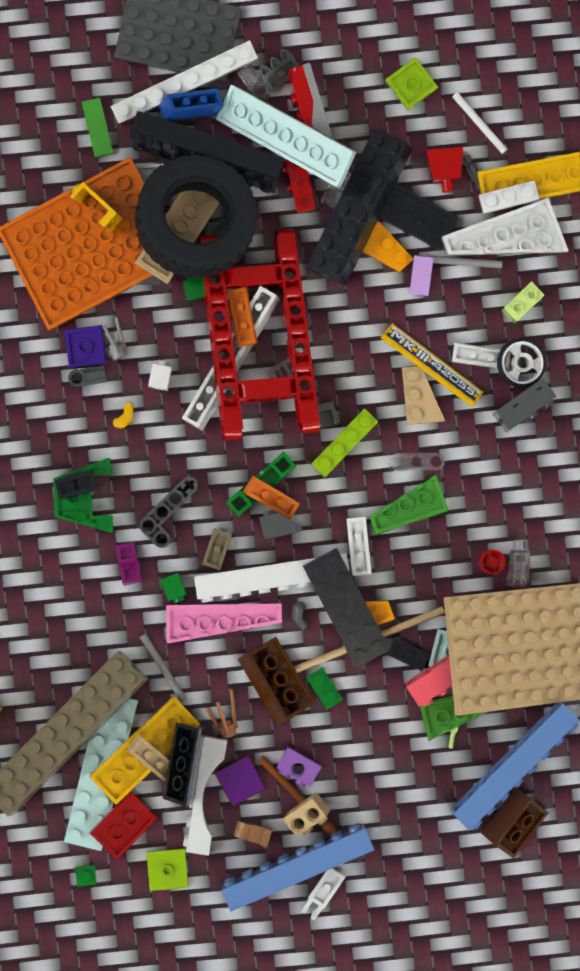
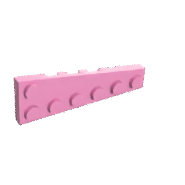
M282 603L166 605L167 643L282 623Z

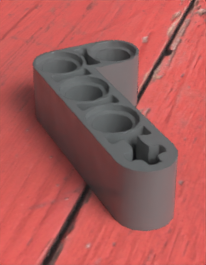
M185 477L141 520L139 525L141 531L157 547L165 548L171 543V536L162 525L196 493L199 484L194 477ZM186 481H194L195 483L193 484V486L195 488L193 490L189 488L185 492L188 494L185 497L184 494L178 489L181 487L182 490H184L187 486L185 484ZM175 493L180 494L182 498L178 504L171 502V496ZM160 507H165L168 511L167 515L163 518L157 515V510ZM147 520H151L154 523V528L151 531L144 529L143 525ZM160 534L167 536V542L164 545H160L157 542V537Z

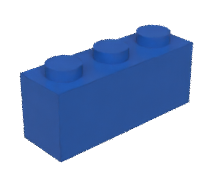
M218 88L167 94L159 104L163 119L169 121L216 116L224 106Z

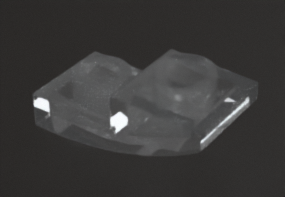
M348 170L341 187L330 184L320 202L335 209L352 172Z

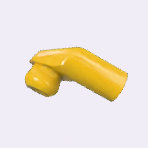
M124 403V413L118 418H114V427L125 428L132 422L133 403Z

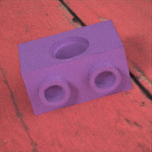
M289 746L277 765V768L280 769L278 773L287 778L289 776L296 778L295 782L303 787L306 785L311 787L322 767L321 764ZM301 763L304 766L301 773L294 772V764Z

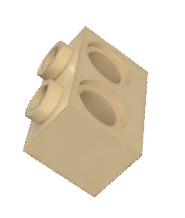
M316 792L287 812L283 820L296 837L302 833L305 836L313 830L312 826L317 823L321 825L328 819L327 815L330 809ZM311 808L317 809L319 814H315ZM297 818L302 819L304 821V824H300L297 821Z

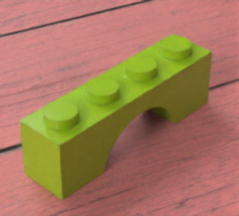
M364 408L312 462L311 466L325 478L378 421Z

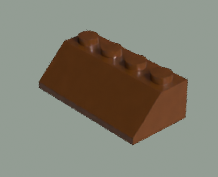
M277 637L238 658L239 663L276 726L288 721L315 703Z

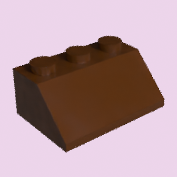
M515 788L502 806L498 808L492 819L485 825L481 834L509 856L515 858L549 812L518 788Z

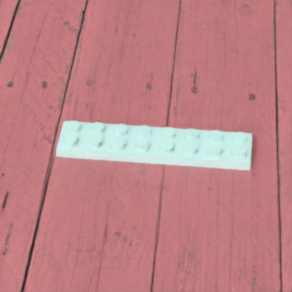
M235 85L230 86L223 102L224 106L220 109L216 120L328 183L341 187L356 152L243 89Z
M129 698L89 739L64 842L102 851L103 846L89 832L109 813L113 807V801L89 776L130 737L138 700Z

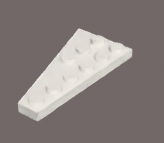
M549 198L441 237L448 255L562 253L569 251Z

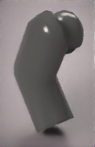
M299 601L292 607L291 618L303 631L309 624L303 618V610L306 609V606L303 602Z

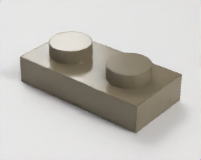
M214 528L202 565L221 570L232 537L231 533Z

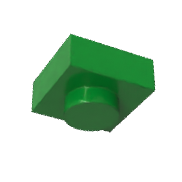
M95 864L75 867L77 887L97 884Z

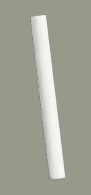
M458 92L455 93L452 98L503 154L507 150L505 145Z

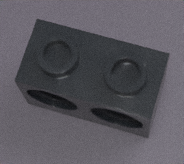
M93 470L55 480L60 500L99 490Z

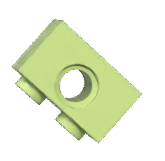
M531 281L501 311L515 324L544 294Z

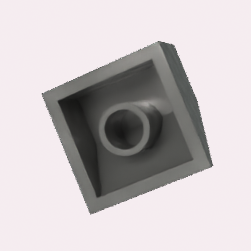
M273 510L263 512V516L259 517L265 540L302 531L301 526L280 513H274Z

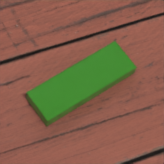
M96 98L83 101L82 106L95 158L114 154L101 99Z

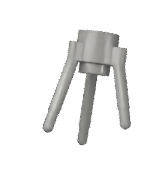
M118 317L114 319L120 343L118 341L114 342L107 327H103L111 343L108 346L109 349L106 347V354L108 358L112 357L113 361L127 354L125 351L127 346L124 342Z

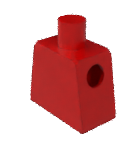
M463 147L426 150L425 156L432 182L441 183L442 193L453 192V181H459L461 178Z

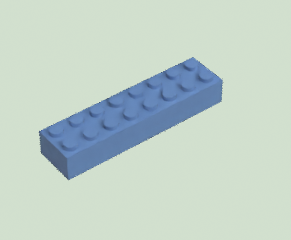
M556 703L450 809L453 815L469 831L472 828L475 830L483 822L481 819L486 814L489 816L496 809L495 805L499 801L503 802L510 795L509 791L513 787L517 788L524 781L522 778L527 773L531 774L537 768L536 763L540 759L545 760L551 754L549 750L554 745L556 747L559 746L565 739L563 736L568 731L572 733L578 727L577 722L579 719L563 703Z
M356 823L348 827L349 830L342 833L340 830L331 834L330 839L324 840V838L314 841V845L309 848L302 846L295 850V854L290 856L288 853L281 855L274 863H271V861L265 862L260 865V869L253 871L252 868L244 871L243 875L239 878L233 876L224 880L225 883L222 884L221 891L230 912L374 851L364 824Z

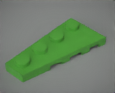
M434 475L426 482L421 483L412 491L402 495L399 499L369 517L375 535H379L448 512V507L437 476Z
M453 696L435 699L425 707L423 705L420 706L428 741L487 713L455 715Z

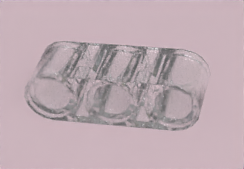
M397 453L390 457L388 464L393 471L397 472L437 471L443 468L445 459L440 453ZM399 457L402 459L403 464L400 468L393 466V458ZM414 457H419L422 461L421 466L418 468L414 467L411 463ZM432 457H438L441 460L439 467L431 465Z

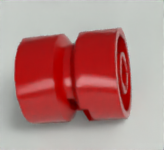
M493 549L484 551L479 557L478 564L484 573L493 575L500 573L504 569L506 561L500 551Z

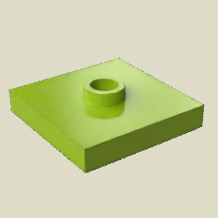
M416 57L385 79V82L407 111L438 89L437 84Z
M185 848L147 851L150 891L189 887Z

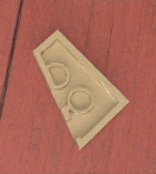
M418 366L402 367L407 425L445 422L423 370Z

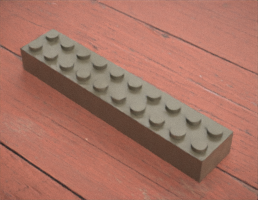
M117 651L0 769V809L7 817L14 815L148 680L123 652Z

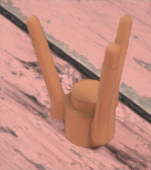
M233 689L230 690L232 723L231 720L225 719L219 702H216L222 721L219 724L209 707L205 708L218 734H221L222 739L237 734L236 729L238 725L236 722Z

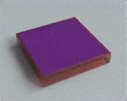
M249 754L214 772L232 807L266 790Z

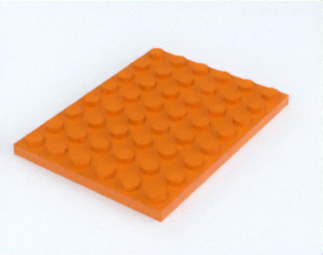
M132 157L84 181L86 185L123 217L111 232L98 223L108 210L91 194L79 204L70 197L73 188L0 226V237L49 331L154 276L135 264L143 251L142 243L139 241L138 231L135 227V212L138 198L145 182Z

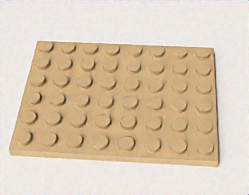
M580 583L444 597L455 715L580 700Z

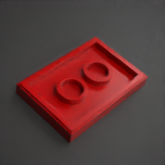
M130 791L89 833L118 860L158 817Z

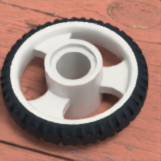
M513 339L506 343L498 354V372L502 379L511 386L518 388L532 386L542 378L545 372V354L542 348L530 339ZM521 345L532 348L538 357L533 360L529 354L521 353ZM508 351L513 354L510 360V367L512 369L510 372H506L504 366V359ZM519 358L524 359V368L518 365ZM531 368L536 370V374L531 379L519 381L518 376L520 373L527 372Z

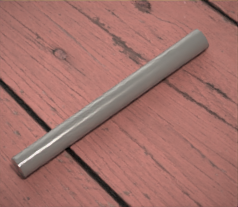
M426 255V257H433V263L500 269H502L503 261Z
M147 634L139 637L180 702L187 699Z

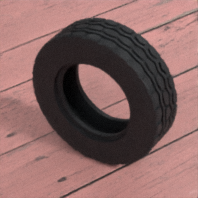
M185 155L165 162L163 166L160 165L145 181L136 206L135 227L145 252L163 269L181 277L186 276V278H207L211 275L221 274L223 271L233 267L248 249L254 236L258 219L256 200L249 184L247 185L246 183L247 181L230 165L228 166L225 162L208 156ZM195 190L205 192L222 205L227 217V229L219 238L211 242H188L178 237L169 227L165 217V205L173 196L184 191Z

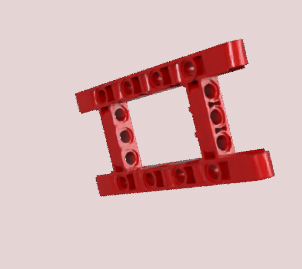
M294 229L275 231V241L273 242L276 264L233 267L223 271L221 274L202 278L223 441L242 439V429L244 428L240 403L294 399L297 426L300 427L301 433L320 431L314 372ZM217 235L198 236V243L211 242L217 239ZM285 272L292 273L293 278H288ZM209 278H216L218 284L211 283ZM277 285L282 290L283 302L281 305L284 326L287 328L288 339L286 343L293 376L238 381L226 289ZM290 309L297 310L298 315L291 314ZM214 315H220L223 321H217ZM295 346H300L303 352H297ZM219 352L226 353L228 358L222 359L219 356ZM300 383H305L308 390H302ZM226 389L230 390L232 397L225 396L223 391Z

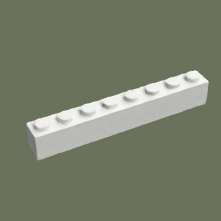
M249 40L112 105L111 108L118 123L123 124L134 119L137 110L147 113L159 107V104L167 94L191 92L259 60Z
M261 286L250 302L257 338L280 301L276 294ZM234 329L232 339L236 371L238 372L253 345L239 348ZM221 352L219 355L222 359L228 358L224 352ZM213 366L182 417L187 423L203 431L218 406Z
M347 553L340 554L349 570ZM316 558L194 576L197 599H202L203 603L214 601L213 597L221 596V600L233 598L232 594L240 593V597L252 595L251 591L259 590V594L271 592L270 588L278 587V591L287 590L289 585L297 584V588L307 587L308 582L311 581L302 565Z

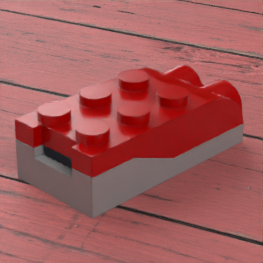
M310 63L288 70L292 88L290 100L293 108H297L298 111L296 112V119L332 138Z

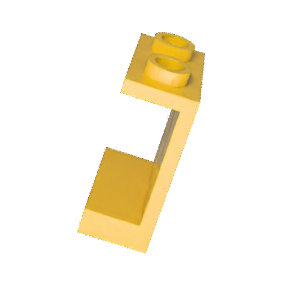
M84 182L77 184L72 189L70 197L79 204L91 194L108 210L98 222L111 232L123 219L117 211Z

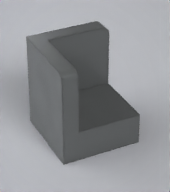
M333 401L319 404L320 429L338 425Z

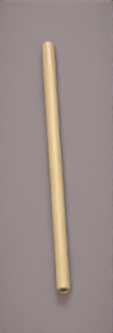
M443 606L384 629L381 633L384 638L442 615L445 611ZM345 646L298 664L294 668L299 673L348 652Z

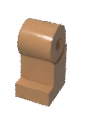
M238 820L234 836L267 847L272 828Z

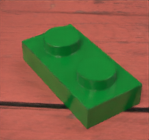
M323 667L306 677L327 710L343 700Z

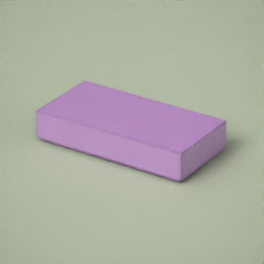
M414 255L409 294L429 295L433 257Z

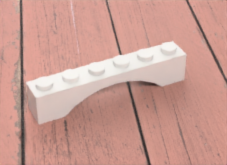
M207 735L204 737L198 778L195 786V797L193 798V804L189 806V808L193 809L192 816L187 817L186 827L190 828L189 835L184 836L183 842L186 852L209 856L212 832L204 816L203 793L209 776L225 758L227 739Z

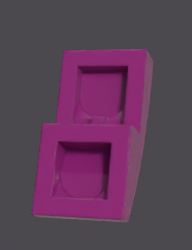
M130 542L116 545L123 586L141 583L142 578L135 543Z

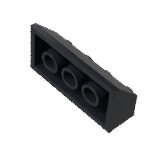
M176 722L163 799L185 807L193 804L206 727Z

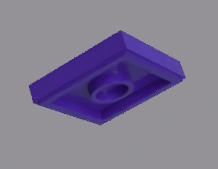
M103 325L64 330L69 368L107 364Z

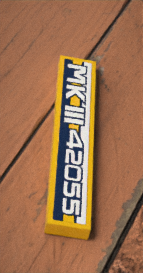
M393 323L382 335V340L471 407L475 405L483 394L482 390Z

